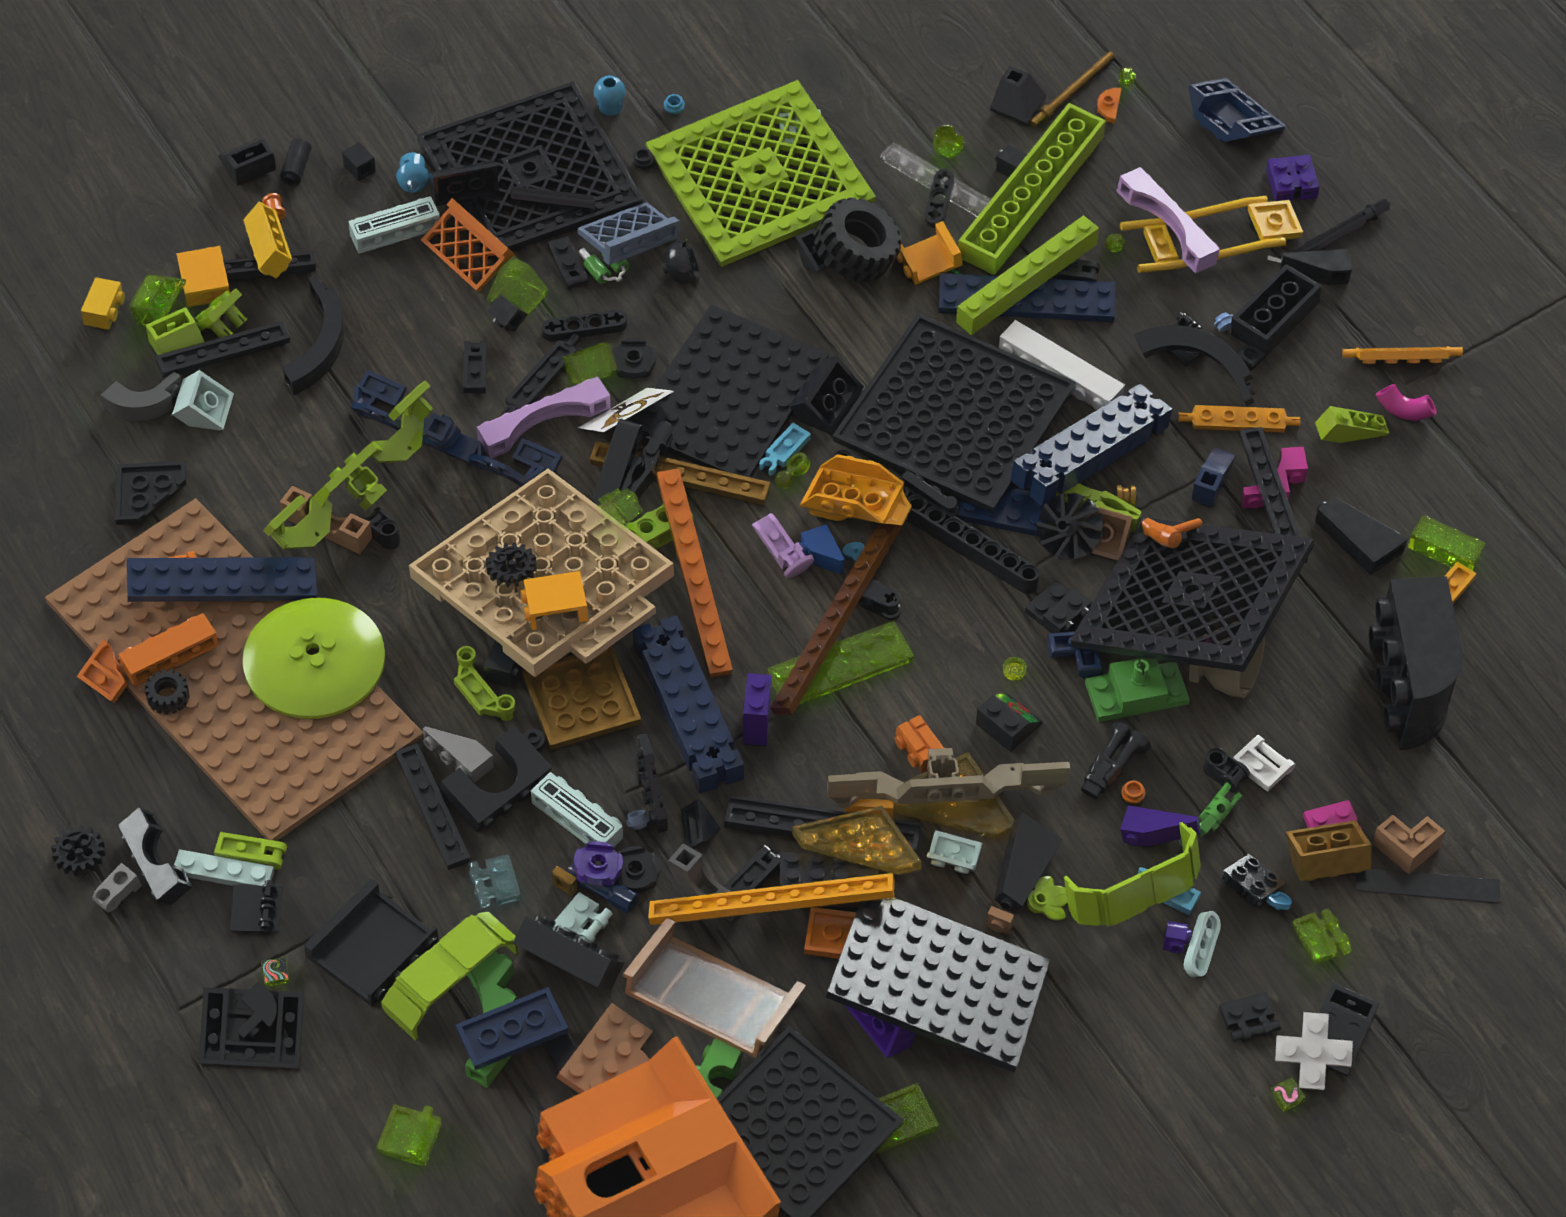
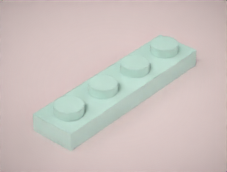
M180 849L174 864L183 868L188 878L232 886H262L266 880H272L275 872L274 866Z

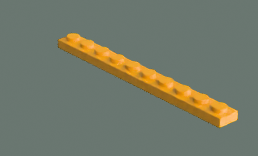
M893 873L650 901L649 922L650 925L662 924L666 918L675 922L894 898Z

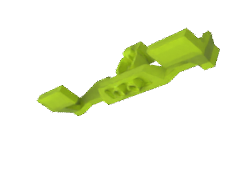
M426 381L419 384L390 412L388 416L393 421L402 414L401 428L389 440L373 441L358 455L352 453L344 461L346 466L342 470L337 467L329 475L331 480L310 499L309 514L296 526L284 527V522L307 501L302 495L294 499L271 520L263 531L268 536L271 535L283 550L313 548L330 532L332 503L328 498L343 481L346 482V490L355 499L361 498L363 500L359 505L365 511L370 508L387 489L382 484L379 485L377 483L378 477L368 467H362L361 465L369 457L376 463L405 462L422 446L424 419L433 411V407L422 395L429 389L430 385Z

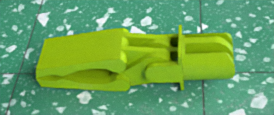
M1080 482L1064 492L1066 503H1068V493L1080 494L1085 497L1079 504V509L1085 500L1089 498L1097 507L1132 516L1131 532H1136L1139 527L1141 511L1107 491L1101 492L1081 485Z

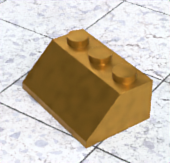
M1356 820L1286 832L1293 869L1300 881H1313L1317 878L1336 877L1341 874L1360 873L1365 870H1371V844Z

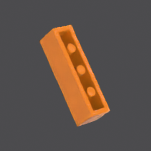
M204 613L198 616L190 617L187 621L177 626L168 628L161 634L149 637L144 642L134 647H129L118 655L122 669L132 685L136 687L148 681L150 676L154 677L155 672L162 673L161 670L164 669L167 672L218 647L219 644L216 631Z

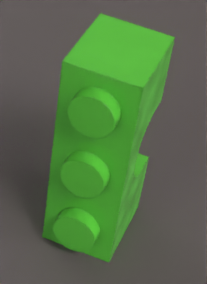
M714 1038L712 1044L707 1045L704 1050L702 1065H697L696 1067L717 1098L723 1090L713 1086L710 1081L716 1077H725L733 1080L743 1060V1052Z

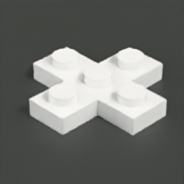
M1303 1012L1302 1037L1277 1035L1275 1062L1300 1063L1299 1089L1324 1090L1326 1065L1351 1067L1353 1041L1327 1039L1329 1014Z

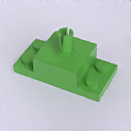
M1136 658L1111 663L1108 674L1086 678L1085 680L1098 722L1188 705L1190 700L1177 662L1158 664L1156 659Z

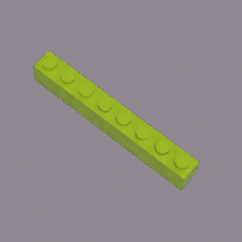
M1084 215L958 305L956 323L972 336L1096 246L1099 227Z

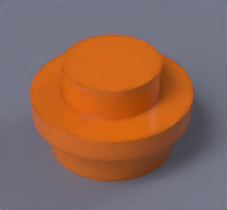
M1129 781L1122 787V798L1131 804L1140 803L1145 798V788L1138 781Z

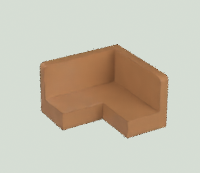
M1392 815L1377 827L1373 845L1405 872L1410 874L1441 847L1445 830L1428 816L1410 829Z

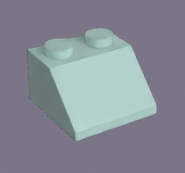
M199 370L183 379L172 415L190 427L221 431L224 429L234 393Z

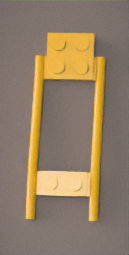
M1267 196L1249 197L1185 212L1191 219L1248 207L1247 211L1260 241L1220 250L1217 260L1264 248L1282 247L1286 245V239L1301 238L1303 230L1289 200L1268 202ZM1161 218L1120 223L1122 231L1143 229V234L1155 260V263L1138 264V273L1189 267L1182 259L1178 260V254L1166 228L1168 224Z

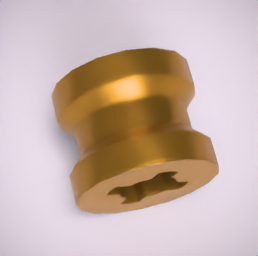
M1116 485L1115 496L1135 507V485H1130L1129 487Z

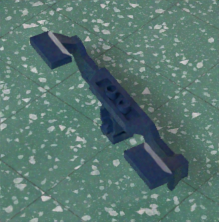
M366 370L359 385H355L353 388L354 402L351 409L357 415L373 419L398 431L401 428V421L399 419L393 421L388 416L389 413L373 407V405L379 400L395 407L401 402L407 388ZM432 413L430 419H424L423 444L479 469L500 475L520 487L546 469H550L555 473L563 459L562 455L522 438L512 458L519 463L531 467L526 475L523 476L507 465L484 456L482 443L462 434L461 430L454 425L451 417L445 414L440 416Z

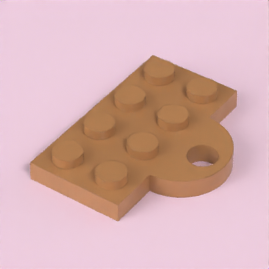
M611 1003L556 1078L580 1094L649 1061L641 1048L653 1031Z

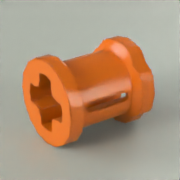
M270 193L263 197L262 203L276 210L279 221L285 218L286 212L281 206L282 198L280 195Z

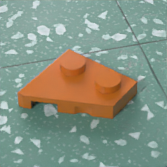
M103 639L77 677L115 703L128 686V682L110 643Z

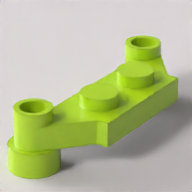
M470 646L459 648L457 651L458 675L453 678L455 686L480 716L487 714L500 717L503 721H510L514 717L515 699L508 694L497 697L474 669V663L476 662L475 650Z

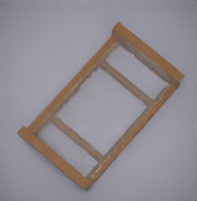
M666 918L623 973V977L627 978L625 994L757 1058L795 1003H798V998L805 990L806 985L797 981L789 993L673 937L675 921Z

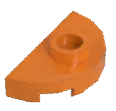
M1111 88L1100 94L1097 101V112L1105 117L1107 122L1113 124L1116 121L1121 88Z

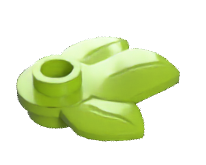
M1051 876L1039 878L1027 898L1029 910L1033 913H1043L1051 920H1063L1066 918L1062 908L1068 903L1065 887L1054 886Z

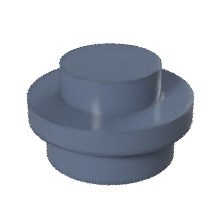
M637 810L627 815L628 820L626 823L628 827H633L636 830L646 827L647 822L651 819L646 814V810Z

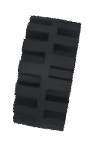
M166 669L161 670L162 673L157 671L154 673V677L150 676L148 678L149 682L145 684L148 705L159 714L162 712L165 715H169V712L175 714L177 709L181 711L184 709L183 704L187 705L190 696L186 678L184 675L181 676V673L178 671L174 673L172 669L169 672H166ZM167 687L177 690L168 697L158 695L160 690Z

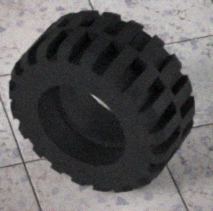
M845 198L838 200L829 207L816 227L814 243L815 248L818 249V256L820 259L823 258L827 268L833 269V273L836 275H842L843 279H853L854 282L860 283L863 280L864 282L877 280L886 273L901 250V236H899L898 226L894 225V219L889 217L883 208L881 210L877 207V204L873 202L868 203L866 199L860 198L856 200V198H847L846 200ZM849 234L860 238L867 247L855 242Z

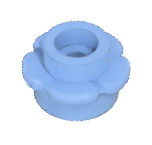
M1225 312L1217 316L1214 324L1215 328H1218L1220 332L1229 330L1231 328V318L1234 315H1228Z

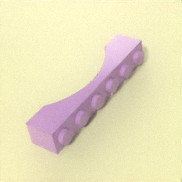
M1140 167L1120 176L1117 192L1129 205L1153 213L1171 227L1180 241L1182 260L1195 273L1216 264L1220 251L1217 244L1186 215L1177 203L1154 182L1149 174Z
M598 376L587 379L571 388H565L559 393L546 396L535 403L527 404L518 410L505 413L501 417L477 426V439L482 443L486 455L492 459L509 452L524 432L542 421L566 415L592 417L611 409L610 394Z

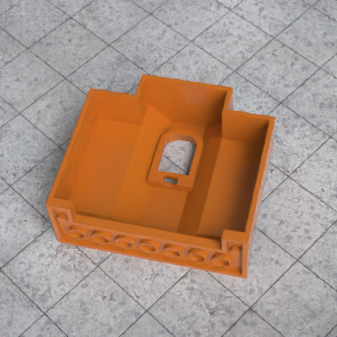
M677 1036L672 1038L649 1061L540 1112L537 1140L540 1147L548 1151L550 1162L538 1167L534 1194L540 1204L544 1203L548 1210L546 1212L547 1217H778L781 1201ZM629 1155L643 1178V1182L609 1198L598 1197L589 1190L586 1179L591 1172ZM644 1158L650 1169L645 1171L639 1160Z

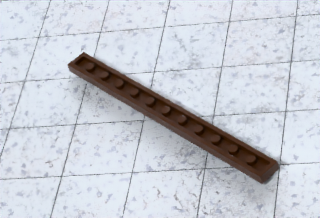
M878 523L770 706L774 715H791L794 713L903 525Z

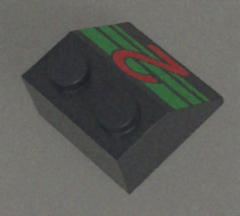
M1008 693L993 694L977 708L976 725L1009 752L1013 751L1043 724L1041 719Z

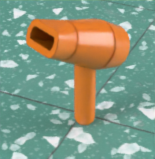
M1150 518L1142 522L1144 535L1169 548L1179 546L1182 540L1181 533L1202 526V520L1199 518L1175 526L1157 523Z

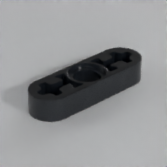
M940 169L934 175L925 210L926 224L931 228H935L937 223L945 222L954 187V176L949 169ZM947 177L948 180H945L944 188H942L941 180ZM942 194L946 198L942 202H936L934 197ZM935 209H938V217H936L935 220H932L931 217L934 216Z

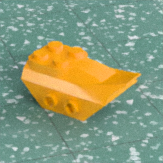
M837 454L820 466L799 506L808 509L811 515L835 521L854 518L882 524L903 525L912 505L904 494V482L880 463Z

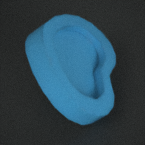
M861 542L846 544L843 547L842 555L855 563L865 546Z
M1282 892L1271 894L1266 900L1276 910H1288L1292 903L1291 898Z

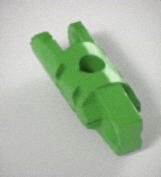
M1228 782L1224 784L1200 814L1199 818L1202 820L1199 823L1201 828L1200 837L1207 834L1210 829L1215 831L1241 799L1242 795L1239 792L1233 795L1230 801L1224 797L1231 788Z

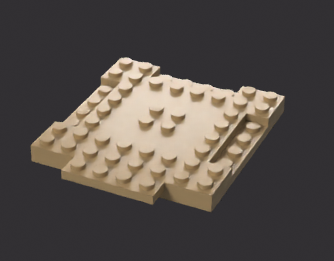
M550 469L543 471L409 565L411 579L440 602L446 600L500 643L503 646V652L534 677L569 652H572L586 664L656 613V607L644 597L674 576L673 562ZM516 542L517 547L525 544L526 550L531 548L533 554L536 555L537 571H534L533 578L580 571L589 621L579 623L577 610L535 617L537 630H532L531 622L525 620L524 607H527V603L522 604L520 590L525 589L524 582L520 581L518 587L514 583H511L510 587H506L504 582L499 586L497 585V580L491 581L490 575H487L486 558H489V552H496V546L504 548V543L512 546Z

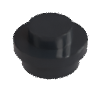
M640 148L633 154L632 162L638 168H648L653 164L654 157L650 150Z

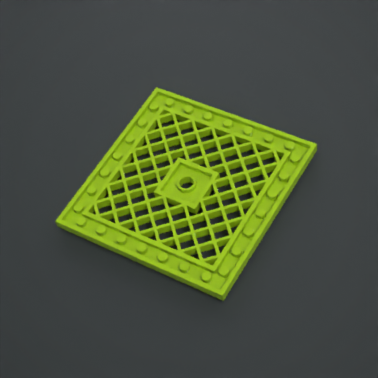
M798 80L646 142V149L650 150L653 154L656 165L721 267L817 227L829 207L838 200L845 198L846 200L847 198L859 200L862 198L866 199L868 203L876 202L875 194ZM779 113H790L788 119L778 117ZM761 121L769 122V127L760 125ZM775 124H784V129L774 128ZM789 126L798 127V133L789 132ZM741 130H751L750 135L741 133ZM756 132L764 133V138L755 136ZM771 135L780 137L778 141L769 139ZM723 136L732 138L731 142L722 141ZM785 138H788V139L792 138V139H795V140H794L793 145H792V144H788V143H783V142H784V139H785ZM737 140L745 141V146L736 144ZM799 142L807 143V148L798 146ZM752 143L761 145L759 149L750 147ZM704 144L713 146L712 150L703 149ZM718 148L726 149V154L717 152ZM780 150L788 151V156L779 154ZM732 151L741 153V156L731 155ZM685 152L694 154L692 158L684 157ZM795 153L804 155L802 159L793 157ZM703 156L708 157V159L705 162L698 160V157ZM809 156L818 158L817 163L808 161ZM713 159L722 161L721 165L712 163ZM728 162L731 163L732 168L726 167ZM790 164L799 166L798 170L788 168ZM694 167L703 169L702 173L694 172ZM804 168L812 169V174L803 172ZM710 170L717 172V175L711 176L707 175V173ZM757 170H764V171H765V173H763V174H758V173H755V172H756ZM819 171L828 173L827 177L819 176L817 174ZM723 174L732 176L730 180L721 178ZM789 177L794 178L793 182L789 181ZM799 179L809 181L808 185L799 184ZM703 182L712 183L711 188L702 186ZM814 182L823 184L822 189L812 187ZM717 186L727 187L726 191L717 190ZM828 186L838 188L836 192L827 190ZM780 187L790 189L788 193L779 191ZM732 188L741 190L740 195L731 193ZM794 191L804 192L803 197L793 195ZM809 194H815L818 196V199H810L808 196ZM761 195L770 197L769 201L760 200ZM713 196L722 198L720 203L711 200ZM775 199L785 201L783 205L774 203ZM727 200L735 201L736 205H728L726 202ZM789 203H797L799 206L798 208L790 207ZM741 204H748L751 207L750 209L740 208ZM756 207L765 208L764 213L755 211ZM771 210L780 212L779 216L770 215L769 213ZM724 211L732 214L729 218L721 216L722 212ZM737 215L746 217L745 221L737 220L735 218ZM751 218L761 220L759 225L750 223ZM732 226L741 228L740 233L730 231Z

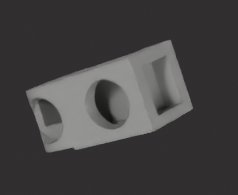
M121 863L95 890L92 899L105 911L111 912L132 891L136 892L142 885L137 875Z

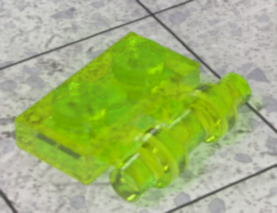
M1329 909L1321 912L1323 917L1321 920H1319L1314 912L1295 919L1292 923L1314 965L1336 957L1338 952L1335 947L1340 948L1343 954H1348L1352 951L1347 934L1341 931L1339 920L1335 915H1332ZM1325 929L1330 930L1334 937L1330 938Z

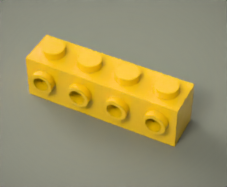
M259 201L243 221L259 271L264 275H271L277 279L288 268L292 257L276 210Z

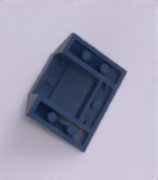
M1227 78L1190 84L1188 87L1194 118L1200 122L1203 128L1210 130L1222 142L1284 130L1286 125Z

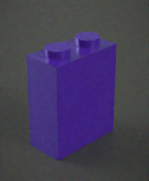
M752 673L747 675L743 713V744L767 746L771 706V675Z

